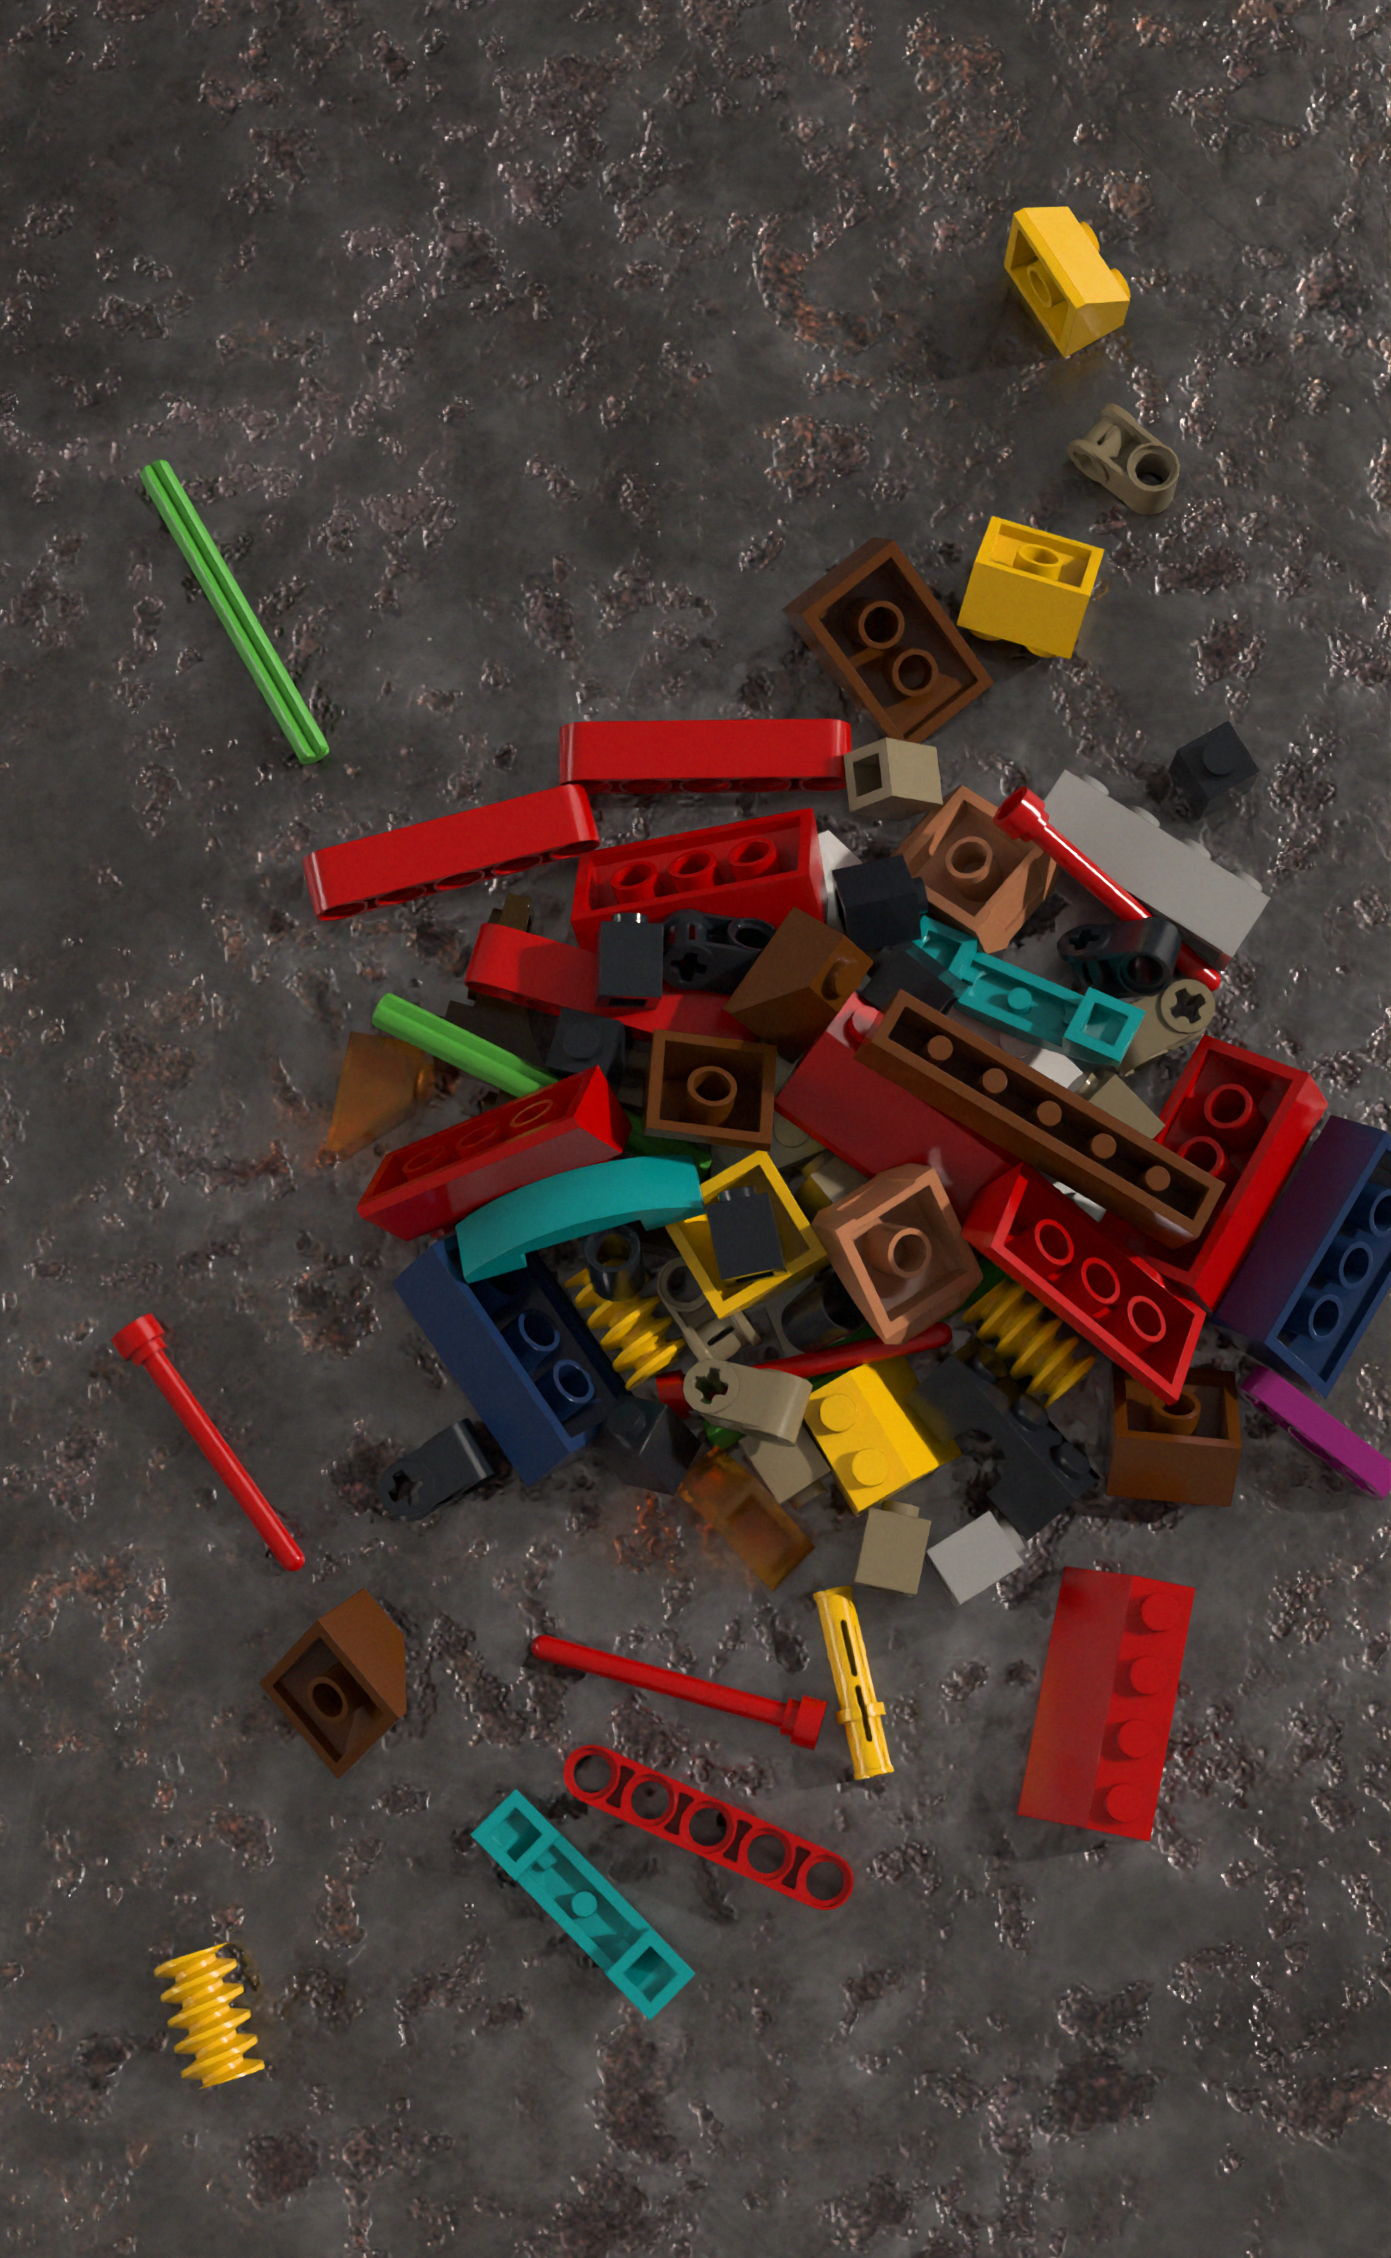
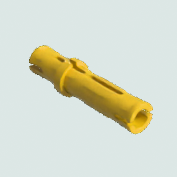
M852 1585L819 1591L814 1593L813 1596L818 1607L827 1655L840 1705V1711L835 1712L837 1725H844L855 1772L854 1779L861 1780L892 1773L894 1768L890 1762L880 1716L886 1715L884 1703L877 1702L866 1657V1649L853 1600Z

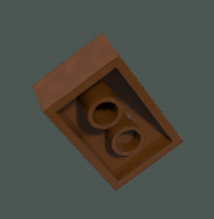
M872 537L782 609V612L816 659L884 738L919 744L994 684L989 674L895 540Z

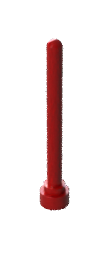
M1022 786L1015 790L998 808L993 818V824L1012 840L1020 838L1025 843L1032 840L1121 920L1125 922L1155 917L1048 822L1049 814L1044 811L1045 803L1028 787ZM1182 941L1175 967L1187 978L1197 980L1206 985L1211 992L1217 990L1221 984L1220 974Z
M148 1313L125 1326L111 1339V1343L125 1362L132 1360L136 1368L142 1366L145 1368L281 1566L289 1572L300 1570L305 1563V1556L165 1355L164 1351L168 1347L162 1338L166 1333L152 1313Z
M937 1322L903 1345L885 1344L879 1336L820 1349L815 1353H802L750 1365L749 1367L779 1370L805 1379L863 1364L943 1347L951 1341L952 1330L948 1324ZM682 1369L657 1374L656 1384L660 1402L668 1404L681 1420L691 1418L694 1409L686 1401L683 1392L686 1374L683 1373ZM725 1386L722 1393L712 1392L709 1400H712L715 1395H725L728 1387Z
M548 1635L537 1636L531 1644L533 1655L540 1660L781 1728L780 1735L791 1737L790 1744L815 1750L827 1701L803 1695L801 1701L789 1698L788 1703H784Z

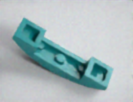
M924 915L920 920L922 939L914 940L913 942L969 986L953 1008L994 1029L1043 1049L1083 1061L1119 1067L1145 1017L1146 1011L1091 987L1088 988L1085 996L983 953L978 950L977 938Z
M655 1155L626 1158L562 1172L509 1192L482 1206L455 1225L464 1279L469 1284L527 1267L525 1253L639 1219L645 1230L649 1231L706 1214L696 1162L692 1155Z
M517 1789L470 1834L605 1972V1975L650 2021L696 1974L629 1902Z

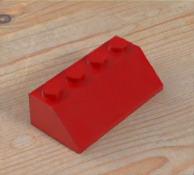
M810 807L580 853L570 920L579 947L595 953L596 933L600 922L611 921V915L617 913H640L648 916V923H662L664 918L674 911L695 909L705 913L736 918L750 917L761 919L772 924L778 930L792 908L796 907L827 925L828 895L813 808ZM690 925L689 940H692L694 938V927ZM686 959L681 960V966L686 965Z
M855 991L836 1017L806 1049L775 1096L774 1110L870 1180L876 1177L879 1172L907 1163L934 1167L957 1219L963 1228L976 1193L1024 1160L853 1059L880 1009Z
M1204 1034L1158 1116L1166 1126L1152 1139L1226 1184L1202 1232L1197 1239L1172 1250L1109 1211H1106L1100 1224L1201 1309L1215 1314L1326 1110L1328 1102L1309 1073Z
M597 1064L386 1154L356 1209L362 1219L406 1242L428 1233L431 1238H438L456 1228L455 1225L482 1206L520 1187L562 1172L619 1160L633 1126Z
M1021 1162L977 1192L960 1236L1143 1387L1169 1406L1178 1402L1206 1312L1027 1162Z
M1063 1567L1017 1815L1132 1840L1150 1842L1196 1588L1130 1574Z

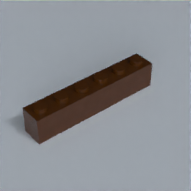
M899 989L881 1007L853 1057L856 1061L1172 1250L1199 1237L1226 1185L1224 1182L902 989Z

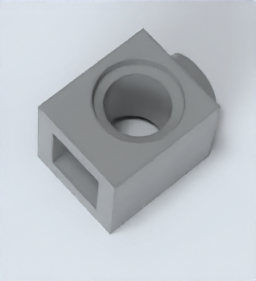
M989 1510L925 1552L924 1559L955 1608H958L1020 1568L1024 1563L1018 1553L1024 1550L1025 1547L1007 1518L1004 1517L996 1521Z

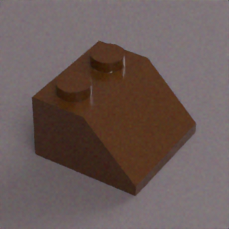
M654 1029L643 1082L640 1124L644 1135L770 1152L773 1130L777 1045Z
M1112 1361L1104 1448L1106 1495L1126 1497L1132 1500L1150 1499L1188 1503L1195 1506L1231 1507L1242 1453L1235 1371L1189 1367L1178 1402L1169 1406Z

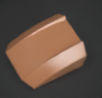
M959 785L942 798L943 805L930 809L889 858L903 855L911 877L921 876L927 893L928 913L942 924L977 938L978 949L983 953L990 954L1006 949L1012 937L1047 896L1053 895L1062 867L1032 840L1025 843L1020 838L1015 840L1009 838L993 824L994 815L999 807L967 787Z
M907 1163L879 1172L876 1177L827 1208L819 1210L811 1224L842 1284L870 1326L885 1344L903 1345L960 1308L983 1280V1274L969 1243L960 1236L962 1227L935 1168L931 1166Z

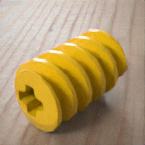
M612 1258L603 1265L617 1267L626 1262L627 1259ZM587 1268L565 1282L564 1287L566 1288L584 1286L574 1301L577 1308L585 1309L597 1306L596 1310L588 1318V1327L592 1330L610 1327L609 1331L600 1341L599 1345L602 1350L623 1349L613 1362L614 1370L616 1372L636 1370L625 1385L627 1391L646 1384L656 1378L657 1374L664 1373L680 1360L678 1354L686 1346V1340L684 1337L667 1339L665 1336L666 1332L674 1324L675 1319L672 1315L654 1318L652 1315L653 1311L662 1302L659 1294L641 1297L638 1292L634 1297L618 1302L603 1299L594 1292ZM645 1273V1283L643 1287L651 1278L648 1273Z
M1006 1278L966 1311L960 1320L963 1324L979 1319L984 1320L976 1336L982 1343L997 1337L1000 1339L994 1351L1003 1360L1013 1356L1016 1357L1009 1374L1015 1380L1031 1375L1033 1378L1025 1392L1035 1398L1047 1394L1049 1398L1044 1405V1408L1047 1410L1089 1373L1096 1357L1092 1353L1074 1360L1071 1355L1080 1338L1077 1335H1073L1058 1341L1055 1336L1063 1320L1057 1316L1042 1322L1039 1316L1045 1305L1038 1299L1026 1303L1023 1297L1027 1290L1017 1282L1009 1284Z
M227 1943L163 1962L153 1970L157 1978H170L176 1981V1984L160 1995L163 2003L182 2004L183 2009L171 2017L167 2024L168 2028L189 2030V2035L174 2046V2051L177 2054L195 2055L196 2060L180 2073L182 2079L202 2080L203 2086L199 2089L236 2079L262 2070L265 2067L263 2060L243 2058L242 2055L254 2046L258 2039L256 2034L236 2032V2028L251 2017L250 2009L230 2008L229 2006L232 2000L244 1992L243 1984L225 1983L222 1980V1977L237 1967L236 1959L216 1957L215 1952Z

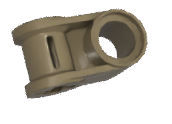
M1107 403L1099 412L1100 420L1082 439L1074 438L1067 446V453L1078 469L1092 480L1102 484L1128 505L1131 510L1142 515L1161 513L1169 507L1174 498L1180 470L1178 457L1171 448L1165 446L1140 426L1136 419L1125 409L1116 404ZM1147 472L1155 473L1164 482L1160 485L1150 486L1142 483L1137 476Z
M1183 979L1170 984L1161 994L1128 1002V1004L1146 1012L1119 1067L1115 1066L1119 1076L1123 1078L1132 1075L1159 1061L1169 1052L1194 1041L1203 1034L1215 1013V1000L1212 992L1206 985L1197 980ZM1177 999L1180 1000L1184 1007L1192 1004L1197 1007L1198 1010L1192 1018L1191 1024L1185 1016L1175 1019L1171 1014L1178 1003Z
M682 1256L669 1260L660 1269L657 1277L658 1294L682 1329L681 1333L699 1361L707 1358L726 1361L747 1345L751 1344L757 1347L764 1342L744 1310L719 1320L703 1291L696 1300L689 1303H682L674 1296L672 1291L674 1276L680 1270L689 1268ZM732 1327L734 1328V1330L731 1333H729L724 1338H722L721 1340H719L711 1346V1342L721 1336L723 1333H725Z
M707 1358L697 1362L689 1369L684 1378L683 1392L689 1405L699 1412L709 1424L717 1428L747 1434L753 1438L775 1445L794 1447L813 1385L801 1377L768 1368L757 1369L720 1359ZM725 1386L728 1387V1390L725 1395H715L712 1399V1402L709 1400V1397L711 1396L712 1392L722 1393V1391L725 1389Z

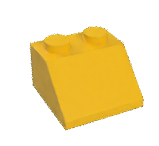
M1068 206L1022 208L1013 213L1004 267L1062 356L1066 358L1124 324L1130 303V290L1123 275L1116 268L1110 270L1100 256L1099 243L1091 227L1084 221L1079 223Z
M992 516L973 565L956 625L969 629L973 635L984 640L998 641L1004 639L1024 645L1031 653L1040 657L1055 658L1060 656L1071 659L1105 549Z
M758 1150L700 1186L705 1206L719 1203L718 1194L734 1188L755 1186L757 1194L769 1193L774 1203L788 1275L726 1288L720 1279L707 1212L706 1214L665 1226L719 1320L774 1298L831 1265L827 1258V1252L766 1151Z
M905 1356L863 1364L812 1392L809 1397L802 1425L831 1468L830 1475L855 1517L860 1516L868 1511L869 1508L877 1506L883 1500L889 1499L963 1455L954 1439L944 1446L905 1401L904 1398L920 1384Z

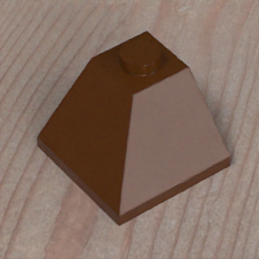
M793 907L723 1009L762 1042L777 1045V1054L793 1065L836 1017L851 994L858 989L863 977L874 961L844 934L802 910Z
M365 1588L316 1620L259 1681L261 1687L337 1779L346 1774L407 1713L404 1635Z

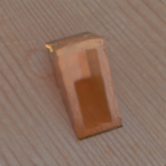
M354 1031L350 1032L325 1147L332 1161L344 1163L415 1116L418 1100H428L430 1097L435 1072V1065L426 1063L427 1055L424 1050L402 1040Z
M717 1445L684 1476L676 1491V1494L701 1522L771 1591L816 1548L760 1482Z

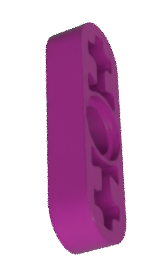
M1259 1364L1253 1368L1237 1389L1242 1398L1369 1496L1383 1501L1391 1491V1461L1281 1376Z

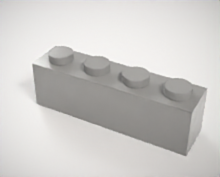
M1064 770L1043 801L1045 803L1044 811L1049 814L1048 822L1155 917L1162 918L1173 924L1178 929L1181 940L1200 957L1224 972L1271 899L1261 892L1262 886L1245 872L1236 869L1228 872L1210 860V853L1199 843L1186 837H1181L1177 840L1158 828L1160 826L1159 821L1148 811L1134 805L1126 808L1108 796V789L1095 778L1083 773L1075 776L1069 771Z

